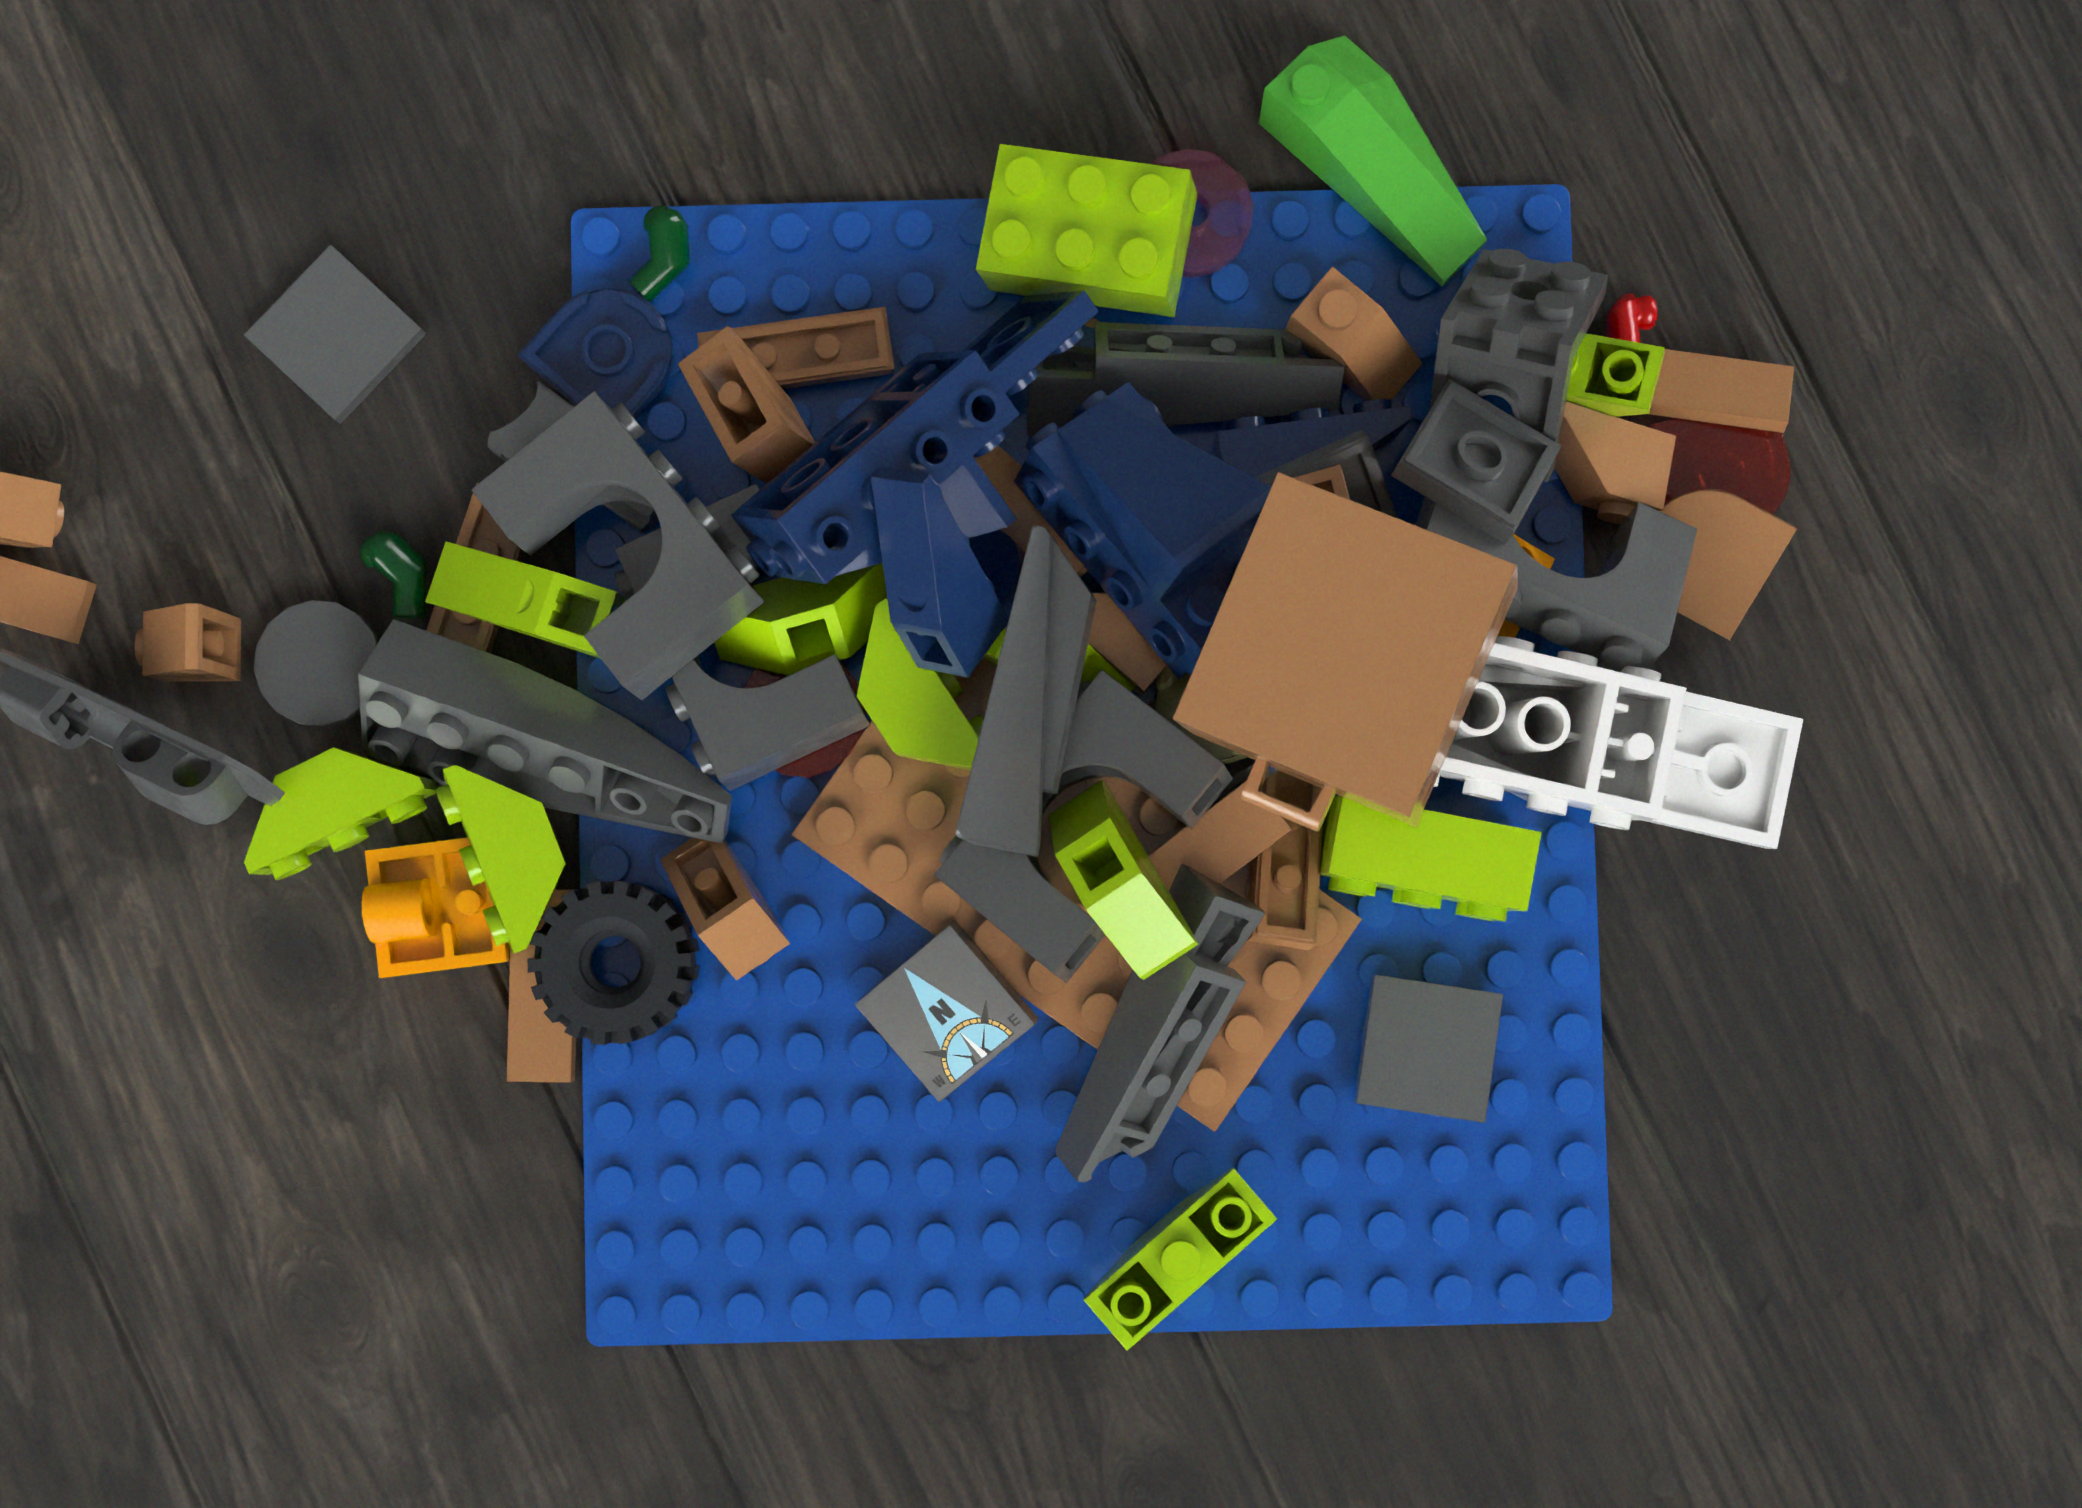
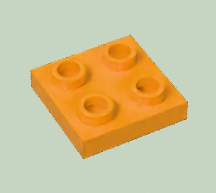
M468 838L365 851L369 886H366L362 893V917L366 934L370 942L375 943L379 978L510 962L509 943L507 942L496 947L482 911L494 906L485 882L472 885L461 858L459 849L470 846Z

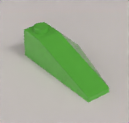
M1345 35L1308 46L1265 87L1258 124L1442 287L1486 244V236L1391 75Z

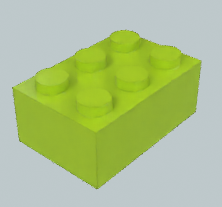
M1000 144L976 271L990 291L1029 296L1085 290L1095 306L1175 317L1198 195L1191 171L1189 169Z
M1339 795L1333 798L1323 823L1320 876L1330 878L1328 890L1363 897H1366V895L1375 897L1376 887L1393 890L1391 902L1425 909H1440L1442 900L1457 902L1456 915L1487 921L1506 922L1508 911H1528L1542 832L1424 809L1418 826L1414 827Z

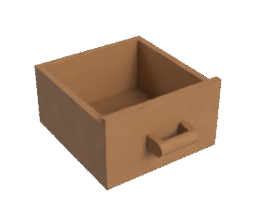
M1278 472L1173 716V720L1198 737L1255 760L1241 794V800L1318 832L1333 798L1337 794L1417 827L1422 817L1423 809L1518 589L1517 565ZM1269 766L1323 788L1310 812L1261 793Z

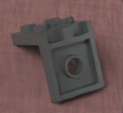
M1483 249L1441 318L1429 410L1448 379H1451L1481 398L1486 395H1497L1504 398L1512 408L1513 414L1511 416L1559 444L1573 359L1605 297L1608 275L1592 272L1585 265L1576 262H1559L1554 264L1529 259L1522 252L1513 249H1497L1494 251ZM1556 458L1543 481H1549L1555 468Z

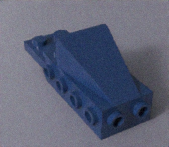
M1085 290L1025 296L962 351L920 353L731 514L732 518L751 541L746 546V550L756 565L769 576L776 574L778 577L827 584L837 575L883 563L871 476L878 467L930 474L932 479L940 486L943 499L959 528L968 538L1007 528L1017 518L974 458L981 457L996 448L1006 437L1003 429L1020 415L1008 396L1021 391L1037 377L1038 372L1035 367L1047 356L1065 352L1083 337L1084 331L1081 327L1099 312Z
M1127 382L1110 395H1107L1103 390L1092 394L1074 411L1073 416L1075 418L1063 427L1059 428L1055 422H1052L1038 431L1025 445V449L1029 454L1018 472L1014 483L1178 680H1180L1188 673L1191 675L1271 486L1174 435L1163 423L1158 408L1147 398L1141 397L1130 382ZM1268 767L1271 773L1276 770L1273 767Z

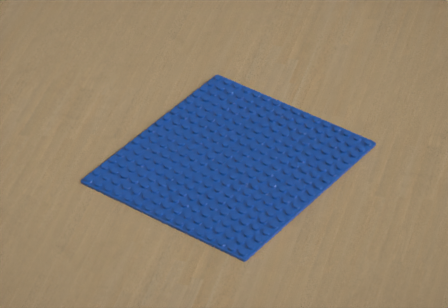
M1558 184L1457 187L1486 236L1487 241L1442 287L1334 190L1197 193L1175 317L1095 306L1099 312L1093 318L1099 322L1285 330L1291 315L1333 266L1383 307L1422 361V365L1391 401L1392 408L1410 406L1412 419L1403 431L1373 450L1398 519L1416 525L1425 496L1392 477L1391 474L1429 412L1441 318L1483 249L1491 251L1513 249L1522 252L1529 259L1554 264L1573 262L1570 194L1566 187ZM989 198L667 206L681 213L688 225L690 261L686 269L651 302L662 316L670 331L674 348V360L671 374L663 390L636 419L646 432L636 441L648 456L659 449L683 478L674 488L684 501L688 503L697 496L704 506L707 507L754 484H757L759 489L766 485L763 481L731 462L678 365L680 361L699 348L697 333L722 330L726 326L737 328L886 307L896 374L920 353L962 351L1025 297L1024 295L990 291L976 271ZM653 207L584 208L574 212L571 217L572 297L582 292L603 289H624L640 295L627 280L651 258L648 231L643 228V220L646 213ZM1083 325L1081 328L1084 331V335L1074 346L1093 348L1094 328ZM1302 349L1304 355L1311 359H1314ZM895 374L783 390L792 400L816 443ZM1342 382L1339 405L1336 410L1328 411V415L1336 416L1354 413L1353 406L1365 402V400ZM1028 386L1008 396L1020 415L1003 429L1006 437L999 444L1021 466L1029 454L1025 449V445L1032 438L1027 433ZM1497 395L1482 397L1509 415L1513 414L1510 404L1504 398ZM1290 415L1264 417L1265 425L1290 422ZM1228 421L1167 427L1177 437L1215 456L1213 442L1217 431L1227 430L1226 423ZM1554 468L1549 481H1542L1514 534L1555 558L1550 570L1570 577L1585 578L1582 505L1573 502ZM603 504L582 514L575 520L576 579L616 591L622 595L614 574L623 570V566L615 549L661 528L660 522L658 521L651 530L648 528L642 534ZM762 571L759 572L760 576L751 585L754 586L781 577H778L776 574L769 576ZM1088 571L1081 577L1091 593H1106ZM1520 627L1515 637L1534 643L1533 652L1557 657L1558 651L1575 652L1562 645L1554 644ZM868 641L851 657L839 660L856 695ZM714 643L698 655L702 668L707 675L720 683L732 687L757 688L790 676L720 660ZM577 651L578 692L627 718L701 770L691 749V744L700 740L691 718L683 722L679 720L665 691L666 686L674 683L672 677L646 698L640 700L620 684L602 659ZM1157 679L1142 696L1133 689L1131 693L1144 703H1149L1156 698L1158 689L1156 687ZM862 706L863 711H864V713H865V715H866V717H867V719H868V721H869V724H870L871 721H872V719L870 718V716L868 715V713L866 712V710H865L864 707ZM866 728L731 791L717 779V776L711 778L732 795L728 831L725 840L770 905L790 944L736 981L699 938L693 925H690L688 928L692 938H697L700 951L695 952L696 965H700L699 977L693 981L690 990L694 993L688 1004L682 1006L677 1012L678 1017L669 1025L657 1030L656 1033L633 1042L600 1045L590 1043V1039L582 1037L586 1336L588 1341L594 1346L1112 1334L1083 1300L1085 1295L1137 1239L1177 1204L1232 1167L1275 1215L1277 1220L1148 1333L1600 1322L1607 1320L1612 1314L1594 824L1589 822L1591 815L1589 810L1568 806L1566 816L1543 813L1526 808L1527 801L1510 792L1504 791L1502 801L1477 798L1462 793L1464 782L1440 777L1438 787L1432 788L1424 810L1542 832L1528 911H1508L1506 922L1475 919L1456 915L1457 902L1442 900L1440 909L1413 907L1391 902L1393 890L1376 887L1375 897L1367 895L1363 897L1328 890L1330 878L1320 876L1319 889L1362 920L1216 1132L1176 1106L1153 1148L1134 1158L1121 1151L1099 1162L1092 1173V1179L1085 1183L1074 1179L1057 1157L1055 1150L1098 1051L1096 1048L1020 996L1038 1016L1039 1019L1036 1024L941 1102H938L855 1006L856 1002L935 936L792 836L796 827ZM579 815L580 889L587 887L586 884L598 881L640 883L652 887L651 890L659 894L668 896L675 902L673 906L679 913H685L689 919L660 859L692 837ZM612 936L604 939L596 946L592 954L591 965L595 976L600 982L610 987H623L632 982L640 970L641 958L637 947L630 940L620 936ZM1372 974L1503 994L1485 1123L1354 1102Z

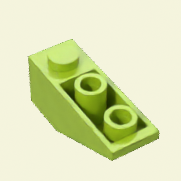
M445 542L425 602L600 658L584 635L625 603L626 600L616 591L564 574Z

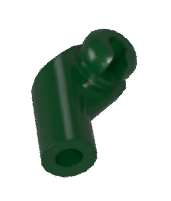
M662 205L651 208L643 220V228L648 231L651 258L627 280L650 303L686 269L690 261L688 225L681 213Z
M381 531L365 538L360 545V558L368 568L375 566L394 583L393 617L425 618L427 567L423 557L399 535L391 532Z

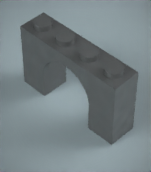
M593 391L471 490L505 535L530 556L578 517L598 505L612 501H633L655 510L662 531V549L652 576L635 595L584 635L620 684L640 700H643L765 601L751 585L760 574L736 545H733L725 552L712 536L721 528L713 515L697 496L686 503L674 487L683 478L659 449L648 456L636 441L646 433L637 420L621 402L610 409L599 395Z
M754 484L706 508L721 526L712 536L726 552L733 545H736L759 573L762 570L756 565L746 550V546L751 541L731 516L733 512L760 490L758 485ZM661 528L615 549L623 570L615 573L614 576L626 601L648 582L658 564L662 549ZM836 654L777 682L757 688H737L716 681L705 673L699 656H696L672 676L674 683L665 687L669 701L679 720L683 722L691 718L700 738L699 741L691 744V749L702 773L706 774L709 778L717 776V779L729 791L870 726L850 680Z
M1424 497L1416 522L1418 527L1517 565L1518 589L1504 620L1538 634L1554 644L1562 645L1581 654L1593 656L1598 659V662L1617 672H1621L1626 666L1649 669L1669 646L1697 533V528L1638 502L1610 537L1600 576L1576 578L1554 572L1538 563L1524 551L1513 535L1505 545L1427 497Z
M1101 670L1092 682L1086 680L1079 686L1058 794L1042 793V816L1056 796L1071 785L1086 779L1109 777L1120 779L1136 786L1192 830L1233 778L1221 761ZM957 836L949 842L940 857L942 865L934 875L1064 982L1067 983L1105 937L1104 932L1092 917L1052 886L1043 873L1037 856L974 845Z

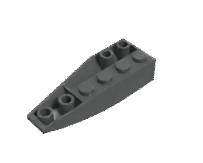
M393 619L358 673L363 753L373 756L381 763L413 770L432 777L442 785H447L443 776V769L457 765L542 802L544 808L723 843L727 835L732 802L731 794L706 774L702 773L701 770L682 755L627 718L573 688L520 664Z

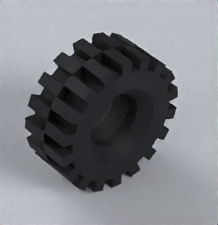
M598 881L586 884L587 887L571 890L561 897L563 901L558 906L548 908L541 917L545 920L542 929L535 931L530 941V945H534L536 948L534 958L527 959L528 973H535L537 985L531 987L535 1000L543 999L548 1007L543 1013L552 1023L560 1022L567 1027L564 1032L576 1039L584 1037L590 1039V1043L600 1045L633 1042L652 1035L660 1028L669 1025L678 1017L677 1012L681 1007L688 1004L694 993L690 991L693 981L699 977L700 965H696L695 952L700 951L698 940L691 936L688 926L692 924L686 914L679 913L673 906L675 902L668 896L659 894L651 890L652 887L640 883ZM608 937H624L630 940L639 951L641 958L640 970L635 979L626 986H607L597 979L592 970L591 959L594 949L601 941Z

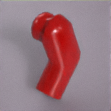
M1633 293L1620 296L1606 316L1607 337L1641 343L1639 329L1650 330L1656 325V300L1649 295L1635 297Z

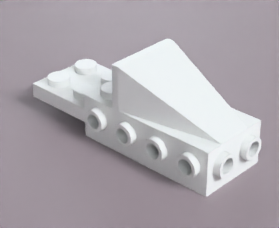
M1497 636L1433 787H1438L1439 778L1444 777L1464 782L1462 793L1477 798L1502 801L1505 791L1526 800V808L1543 813L1566 816L1568 806L1591 811L1590 823L1609 828L1629 830L1631 820H1643L1765 849H1777L1803 719L1686 692L1687 688L1660 682L1661 673L1654 670L1626 666L1621 672L1597 667L1598 659L1590 655L1558 651L1557 657L1533 652L1535 644L1512 637Z

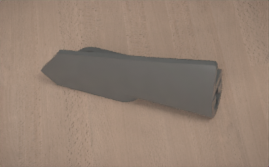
M0 648V662L10 665L0 678V708L10 720L18 726L65 749L80 747L90 738L112 748L116 764L135 788L147 799L196 823L209 825L217 824L229 818L247 796L272 806L285 794L284 791L261 774L230 756L22 655Z

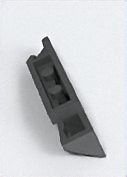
M1095 322L1093 348L1072 346L1061 354H1050L1035 367L1038 375L1028 385L1027 433L1030 437H1033L1038 431L1052 422H1055L1059 428L1063 427L1075 418L1073 416L1074 411L1092 394L1103 390L1107 395H1110L1127 382H1130L1141 397L1147 398L1158 408L1163 423L1166 426L1228 421L1250 416H1283L1309 408H1327L1328 411H1334L1339 405L1344 365L1335 359H1311L1302 352V340L1283 329Z
M1033 526L1030 533L956 826V836L974 845L1037 857L1039 856L1041 842L1042 793L1058 794L1097 602L1085 582L1080 578L1060 549L1055 538L1045 527Z
M1180 865L1169 893L1199 945L1145 980L1139 978L1135 971L1132 970L1056 1146L1057 1157L1078 1182L1085 1183L1091 1180L1092 1173L1099 1162L1121 1151L1134 1158L1154 1147L1246 984V981L1235 969L1227 966L1261 922L1265 912L1259 906L1187 865Z

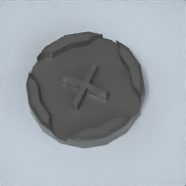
M310 600L287 607L267 624L256 645L254 673L260 693L277 713L298 724L332 727L344 723L343 721L351 719L356 714H360L358 673L379 642L377 634L364 616L336 602Z

